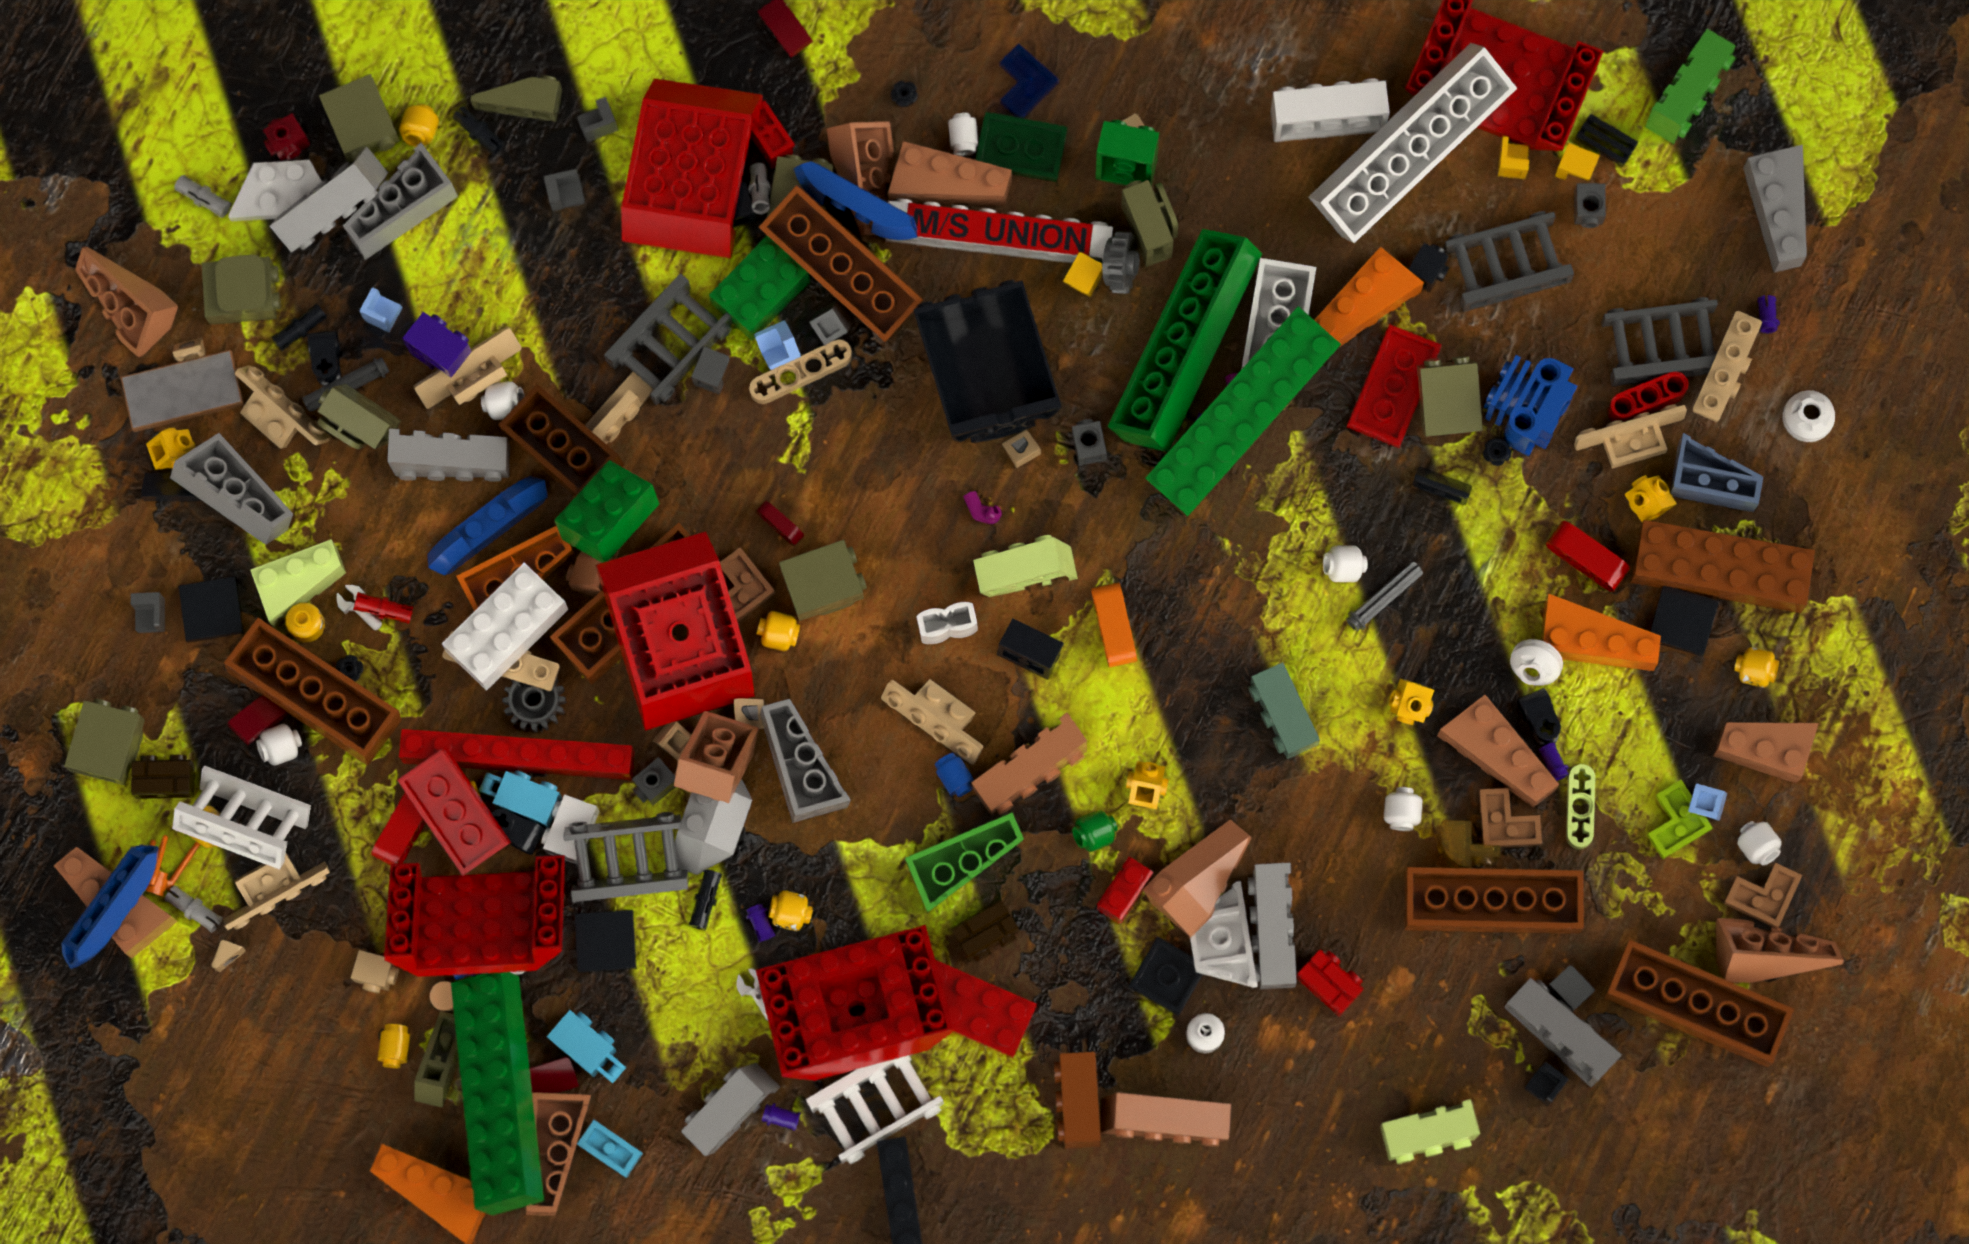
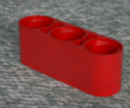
M1675 371L1618 393L1610 402L1607 411L1608 418L1611 422L1617 420L1627 422L1633 420L1638 414L1645 412L1651 414L1666 406L1678 403L1682 400L1688 389V379L1681 372ZM1676 383L1681 391L1677 393L1671 392L1667 388V384ZM1644 393L1651 394L1655 402L1646 403L1642 400L1641 395ZM1624 404L1629 412L1621 414L1616 411L1615 405Z
M1564 520L1545 543L1550 551L1610 592H1614L1630 570L1629 565L1624 560L1576 526Z
M406 793L403 794L371 853L372 856L388 865L403 864L426 824Z

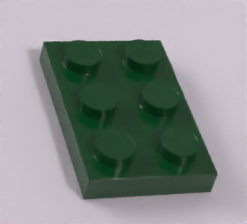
M985 112L976 161L1010 169L1013 175L1058 182L1068 126Z

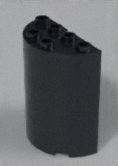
M1007 280L992 289H987V287L977 288L971 292L972 296L967 298H961L960 294H954L946 297L942 302L933 304L932 301L917 305V308L913 309L951 437L956 442L961 443L970 438L971 443H978L1007 437L1036 426L1034 420L1050 419L1062 407L1023 281Z

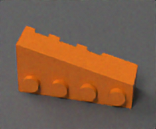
M1380 247L1316 317L1315 321L1341 343L1340 346H1342L1359 332L1372 326L1380 318L1391 311L1393 312L1410 298L1420 294L1424 282Z
M554 526L456 577L475 611L523 563L544 580L571 557L574 552L570 544L562 540L557 526Z
M1548 593L1544 603L1541 641L1552 645L1560 653L1562 660L1654 671L1658 665L1660 635Z
M382 1144L370 1172L465 1244H472L485 1215L484 1212L474 1209L472 1181Z

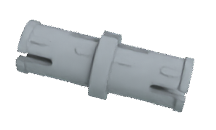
M755 163L749 169L751 182L748 185V190L752 196L753 211L757 214H764L770 209L768 195L771 192V186L769 181H767L768 171L766 165Z
M181 175L174 186L175 191L192 199L196 206H203L217 214L220 218L225 217L231 207V202L211 192L210 187L206 185L201 186L186 175Z
M174 885L170 889L172 894L169 892L166 894L164 899L166 902L184 912V916L187 919H194L211 933L217 929L214 923L220 925L223 917L202 905V900L192 898L179 889L178 886Z

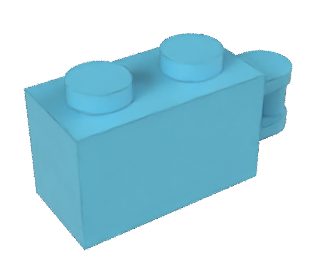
M515 770L514 774L506 771L503 778L486 773L478 790L479 793L494 799L492 803L495 808L505 809L545 828H550L554 818L552 817L554 806L557 801L562 799L561 794L557 791V786L546 781H541V784L530 781L531 776ZM494 783L500 784L497 793L491 791Z
M569 1010L549 1033L547 1038L592 1077H595L599 1072L611 1083H614L626 1069L622 1063L613 1057L617 1051L612 1046L615 1040L603 1030L599 1033L594 1031L590 1027L593 1022L581 1011L575 1015ZM610 1060L614 1065L606 1072L602 1068Z

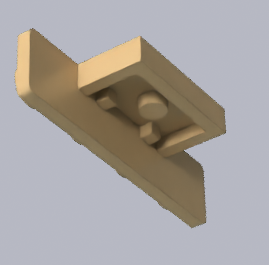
M1740 311L1735 312L1692 409L1694 413L1715 422L1720 420L1729 397L1735 399L1741 383L1736 382L1740 372L1746 374L1752 358L1747 356L1761 327V320Z
M507 326L473 347L471 354L452 378L437 370L415 384L413 388L427 409L450 395L453 396L459 405L469 402L478 393L492 384L499 383L501 378L507 375L500 363L519 352L522 347L512 330Z
M250 365L236 370L234 374L254 391L240 414L280 449L287 447L297 430L314 445L323 444L330 440L331 436L317 424V421L312 420L305 414L303 407L288 399L280 387L271 384L264 377L261 370Z
M632 372L585 426L604 443L612 442L619 435L623 425L637 415L640 406L648 399L654 389Z
M1669 405L1662 408L1658 413L1650 415L1648 412L1636 415L1633 420L1627 422L1617 420L1606 425V428L1583 430L1576 436L1575 449L1581 450L1603 443L1612 469L1665 454L1667 446L1660 426L1684 420L1687 409L1685 405L1678 407L1677 405Z
M444 649L443 658L456 662ZM527 650L501 677L551 691L560 665L556 662L533 656Z
M930 679L915 695L894 680L887 684L881 699L891 708L904 715L913 724L919 726L934 737L936 741L945 745L969 764L973 765L977 761L983 745L963 731L976 714L975 711Z
M286 853L285 861L280 869L263 863L235 879L234 882L248 905L223 919L226 929L230 930L233 927L235 930L240 929L250 922L249 918L258 913L264 915L276 907L275 904L284 898L286 901L298 896L301 893L300 889L307 885L315 886L323 882L327 878L326 875L330 873L326 862H322L299 875Z

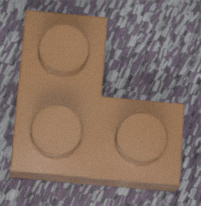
M740 547L720 562L723 574L734 586L728 592L737 622L775 594V590Z
M1509 788L1479 790L1483 849L1542 845L1540 815L1511 817Z
M1775 863L1763 888L1737 876L1724 904L1777 929L1802 875Z

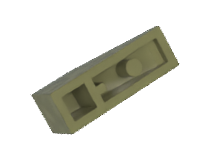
M542 75L540 78L530 77L471 96V103L474 110L556 122L562 88L560 82L554 77Z
M441 1011L439 1013L415 1078V1101L442 1108L444 1106L458 1061L454 1014Z

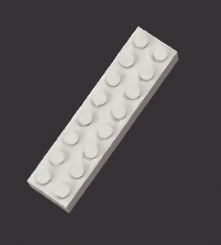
M1470 43L1309 196L1310 200L1342 238L1355 243L1504 102L1517 87L1485 47Z

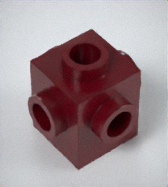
M292 113L283 119L277 118L271 121L267 128L263 130L267 137L263 141L271 156L277 153L281 161L297 157L301 150L310 145L305 133Z

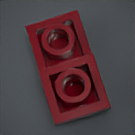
M773 0L757 11L791 58L813 43L812 38L784 0Z
M263 695L228 721V727L243 742L249 745L264 730L277 725L289 713Z

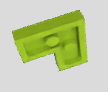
M1682 780L1656 794L1655 797L1670 820L1648 833L1647 837L1662 860L1713 829L1705 816L1688 812L1692 795Z

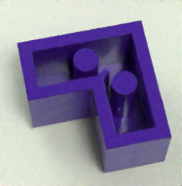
M423 312L404 335L403 340L411 355L432 370L436 367L452 378L472 352L468 344L469 339L458 330H455L454 333L445 327L447 325L446 322L437 315L433 314L430 317Z

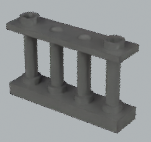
M1540 211L1530 215L1529 219L1467 236L1461 233L1448 238L1443 250L1446 252V255L1456 253L1467 288L1460 299L1463 312L1571 283L1574 276L1571 264L1563 266L1562 263L1558 262L1547 228L1553 225L1555 220L1554 212L1546 214L1545 211ZM1534 230L1537 231L1548 265L1546 271L1535 273V271L1531 270L1520 234ZM1505 238L1510 239L1521 273L1519 278L1510 281L1504 277L1493 243ZM1480 245L1483 246L1494 280L1492 286L1484 288L1477 285L1466 249Z
M681 273L604 354L606 363L614 370L619 365H626L652 387L654 391L650 395L652 402L656 406L661 400L665 402L672 396L675 391V385L698 362L703 348L707 347L710 349L718 339H725L732 330L731 316L727 312L718 320L689 295V290L691 289L689 280ZM677 303L679 305L683 304L711 328L701 340L696 338L671 316L670 310ZM657 324H664L692 348L682 361L651 336V331ZM639 344L647 346L673 369L663 381L658 379L633 357L632 351Z
M1701 297L1685 304L1624 311L1623 308H1615L1607 311V314H1604L1601 320V326H1613L1619 362L1610 374L1611 386L1645 383L1675 371L1681 372L1686 377L1707 375L1718 353L1714 351L1708 314L1714 313L1718 305L1717 299L1708 300L1707 297ZM1697 315L1703 354H1701V357L1690 358L1689 355H1686L1680 317ZM1669 319L1675 357L1672 361L1662 362L1661 359H1658L1652 321ZM1641 322L1647 361L1644 362L1645 364L1633 365L1629 358L1624 324Z
M662 812L652 818L589 825L581 821L571 823L569 827H565L564 841L574 840L579 873L577 882H572V902L688 889V870H681L677 866L673 829L681 828V814L674 815L673 812ZM661 830L666 869L661 873H652L648 869L644 832ZM632 834L637 872L634 876L623 877L619 872L615 835ZM603 837L608 876H606V879L594 880L590 875L586 839Z

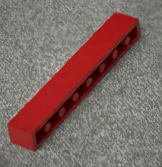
M412 729L401 730L399 758L403 764L419 765L440 749L446 747L460 768L511 772L517 770L525 773L621 780L633 779L635 751L632 745Z

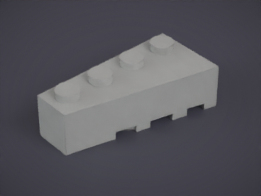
M422 143L414 149L415 153L407 161L404 160L397 167L398 171L389 181L385 180L379 186L378 194L369 202L364 203L343 225L350 240L365 260L458 197L451 181Z
M1803 145L1749 157L1743 170L1773 271L1775 273L1800 267L1807 256Z
M365 147L359 152V155L352 164L346 162L330 177V181L327 179L323 180L310 192L309 197L304 195L280 214L270 227L291 253L298 247L304 250L315 241L313 236L321 231L324 235L336 225L334 221L342 216L345 219L357 210L355 206L362 200L367 203L378 194L377 187L388 172L368 147Z
M389 429L388 464L395 476H399L401 480L411 481L416 480V477H428L429 480L442 481L445 480V477H456L459 481H472L473 477H484L487 481H501L502 478H509L510 443L507 437L468 435L467 440H462L460 435L454 433H443L439 435V438H435L432 435L425 434V431L414 430L413 434L408 436L399 435L400 429Z
M220 433L175 460L170 476L172 480L265 545L288 531L293 513Z
M787 699L762 706L760 717L792 823L848 808L851 801L849 796L839 784L838 778L833 770L830 769L823 757V753L818 745L815 744L808 728L791 700Z
M1290 863L1255 864L1253 877L1248 878V894L1254 895L1255 906H1250L1249 911L1250 924H1256V935H1251L1252 953H1258V964L1254 965L1257 982H1260V989L1294 988L1296 986L1295 945L1292 943L1294 925L1293 915L1290 914V908H1292V888L1288 885V875L1291 873Z
M1530 978L1508 1001L1504 1008L1585 1083L1592 1087L1622 1054L1595 1033L1585 1021L1575 1016L1566 1003L1562 1000H1556L1550 995V989L1540 980L1535 982Z

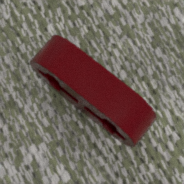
M767 500L755 510L762 520L792 546H795L805 536L794 523Z

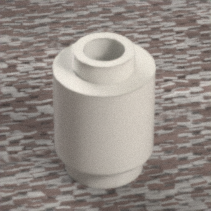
M968 113L955 114L953 119L948 121L950 147L954 150V155H974L976 147H978L976 119L970 117Z

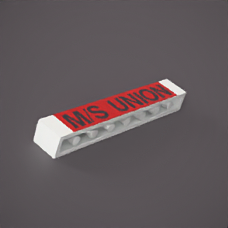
M896 199V201H889V203L914 217L917 226V238L907 240L885 238L887 242L1073 263L1078 253L1082 252L1103 264L1104 248L1108 238L1113 236V227L1099 221L1086 224L1080 223L1079 220L1073 218H1065L1063 221L1052 220L1050 216L1036 215L1034 218L1026 217L1020 212L1000 214L988 208L974 211L968 210L967 207L962 205H953L949 208L940 207V204L935 202H925L923 205L912 203L908 199Z

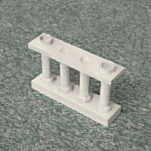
M204 765L200 781V790L202 792L192 806L183 802L178 803L174 811L172 829L280 869L285 861L287 842L284 839L293 825L303 829L307 828L311 805ZM213 795L229 800L219 816L204 811ZM240 805L255 810L246 826L231 821ZM267 815L282 820L273 836L257 831Z
M912 1055L857 1069L806 1099L813 1113L817 1110L820 1113H824L845 1149V1152L838 1155L842 1164L846 1161L852 1164L865 1156L863 1151L877 1144L876 1141L884 1140L919 1118L925 1116L927 1120L941 1112L940 1106L944 1104L941 1096L934 1100L930 1098L910 1063L912 1061L910 1056ZM894 1065L897 1069H901L922 1107L906 1115L885 1079V1071ZM867 1081H870L871 1084L875 1083L896 1119V1122L882 1130L859 1093L861 1091L859 1086ZM843 1095L846 1099H850L871 1135L855 1145L834 1108L836 1105L834 1101Z

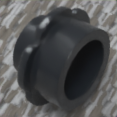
M902 80L896 82L893 86L894 89L890 92L892 101L900 107H908L915 103L918 98L917 87L910 81L905 82ZM903 91H906V92H907V94H906L905 96L902 95V92H903Z
M1503 439L1489 440L1485 444V450L1483 451L1484 459L1487 462H1491L1494 466L1503 465L1511 457L1509 444ZM1499 450L1500 454L1496 455L1494 451Z
M346 655L344 659L340 658L337 661L335 669L356 682L363 673L364 666L361 661L357 660L356 656ZM348 666L352 667L351 671H347Z

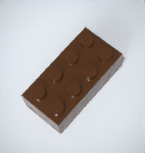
M538 384L498 424L506 437L575 497L609 460L621 467L624 466L623 461L614 450Z

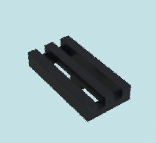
M1591 113L1575 137L1577 141L1621 167H1624L1638 145V141ZM1590 125L1595 126L1596 128L1600 129L1601 131L1605 132L1606 134L1610 135L1611 137L1615 138L1621 143L1627 145L1629 148L1613 140L1612 138L1608 137L1607 135L1603 134L1602 132L1598 131ZM1587 132L1601 140V142L1623 153L1624 156H1619L1584 134Z

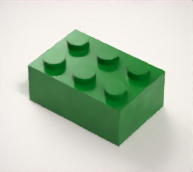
M1120 120L1104 121L1096 152V180L1124 186L1137 180L1141 182L1149 180L1152 186L1158 160L1159 132H1156L1149 126L1142 125L1138 126V128L1127 126L1125 122Z
M766 236L709 294L711 305L722 315L727 312L731 316L732 324L753 341L755 339L754 334L765 329L810 282L809 273L769 236Z
M609 460L554 521L563 541L602 563L612 558L658 507L659 501L651 483Z

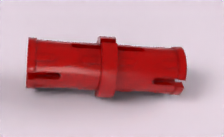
M358 592L353 610L376 615L378 619L388 618L409 624L414 606L390 601L388 597L383 596L382 599Z

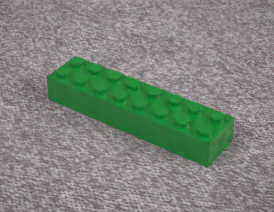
M1202 228L1107 426L1123 441L1164 452L1169 451L1262 256V253L1246 237Z
M1298 306L1145 479L1183 513L1189 516L1339 348L1341 343Z
M511 972L483 973L451 983L474 1209L490 1215H496L543 1202L544 1195L519 976Z

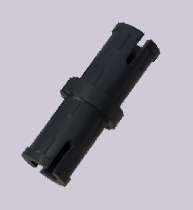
M465 106L459 108L461 113L458 111L454 113L452 119L469 133V137L473 141L477 140L493 156L498 153L496 148L500 151L502 150L505 142L488 128V124L484 120L480 121Z
M315 304L298 318H292L290 320L291 323L272 336L271 339L280 351H284L299 338H305L308 332L326 320L327 316Z
M707 869L704 870L699 892L695 894L693 899L696 902L688 926L699 930H707L712 907L716 906L717 903L715 897L720 879L722 878L721 873Z

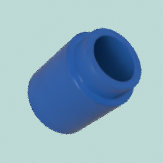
M954 752L942 757L934 764L937 768L936 774L950 796L957 795L962 797L973 789L971 783L974 781V778L962 759L956 757Z

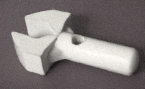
M345 585L354 595V600H356L358 592L365 594L359 586ZM337 593L338 607L345 615L349 611H355L373 630H378L382 626V622L375 615L353 610L355 603L351 601L346 602Z
M748 969L755 979V988L752 989L750 986H746L741 976L738 975L737 990L742 997L745 995L752 996L768 1021L756 970Z

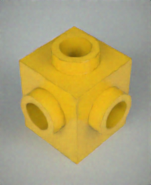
M165 429L146 444L155 470L172 468L173 470L175 460L195 448L189 429Z
M1644 475L1631 484L1633 488L1624 494L1629 501L1631 510L1637 514L1641 522L1643 520L1651 521L1657 519L1677 504L1669 492L1668 485L1659 475L1647 478Z
M1400 678L1397 689H1394L1390 695V712L1398 715L1397 721L1413 725L1414 721L1424 723L1425 718L1429 717L1433 708V701L1431 699L1434 690Z
M1137 761L1135 772L1129 771L1126 788L1131 789L1128 804L1157 809L1160 795L1166 796L1169 779L1163 778L1165 766H1160L1153 762Z

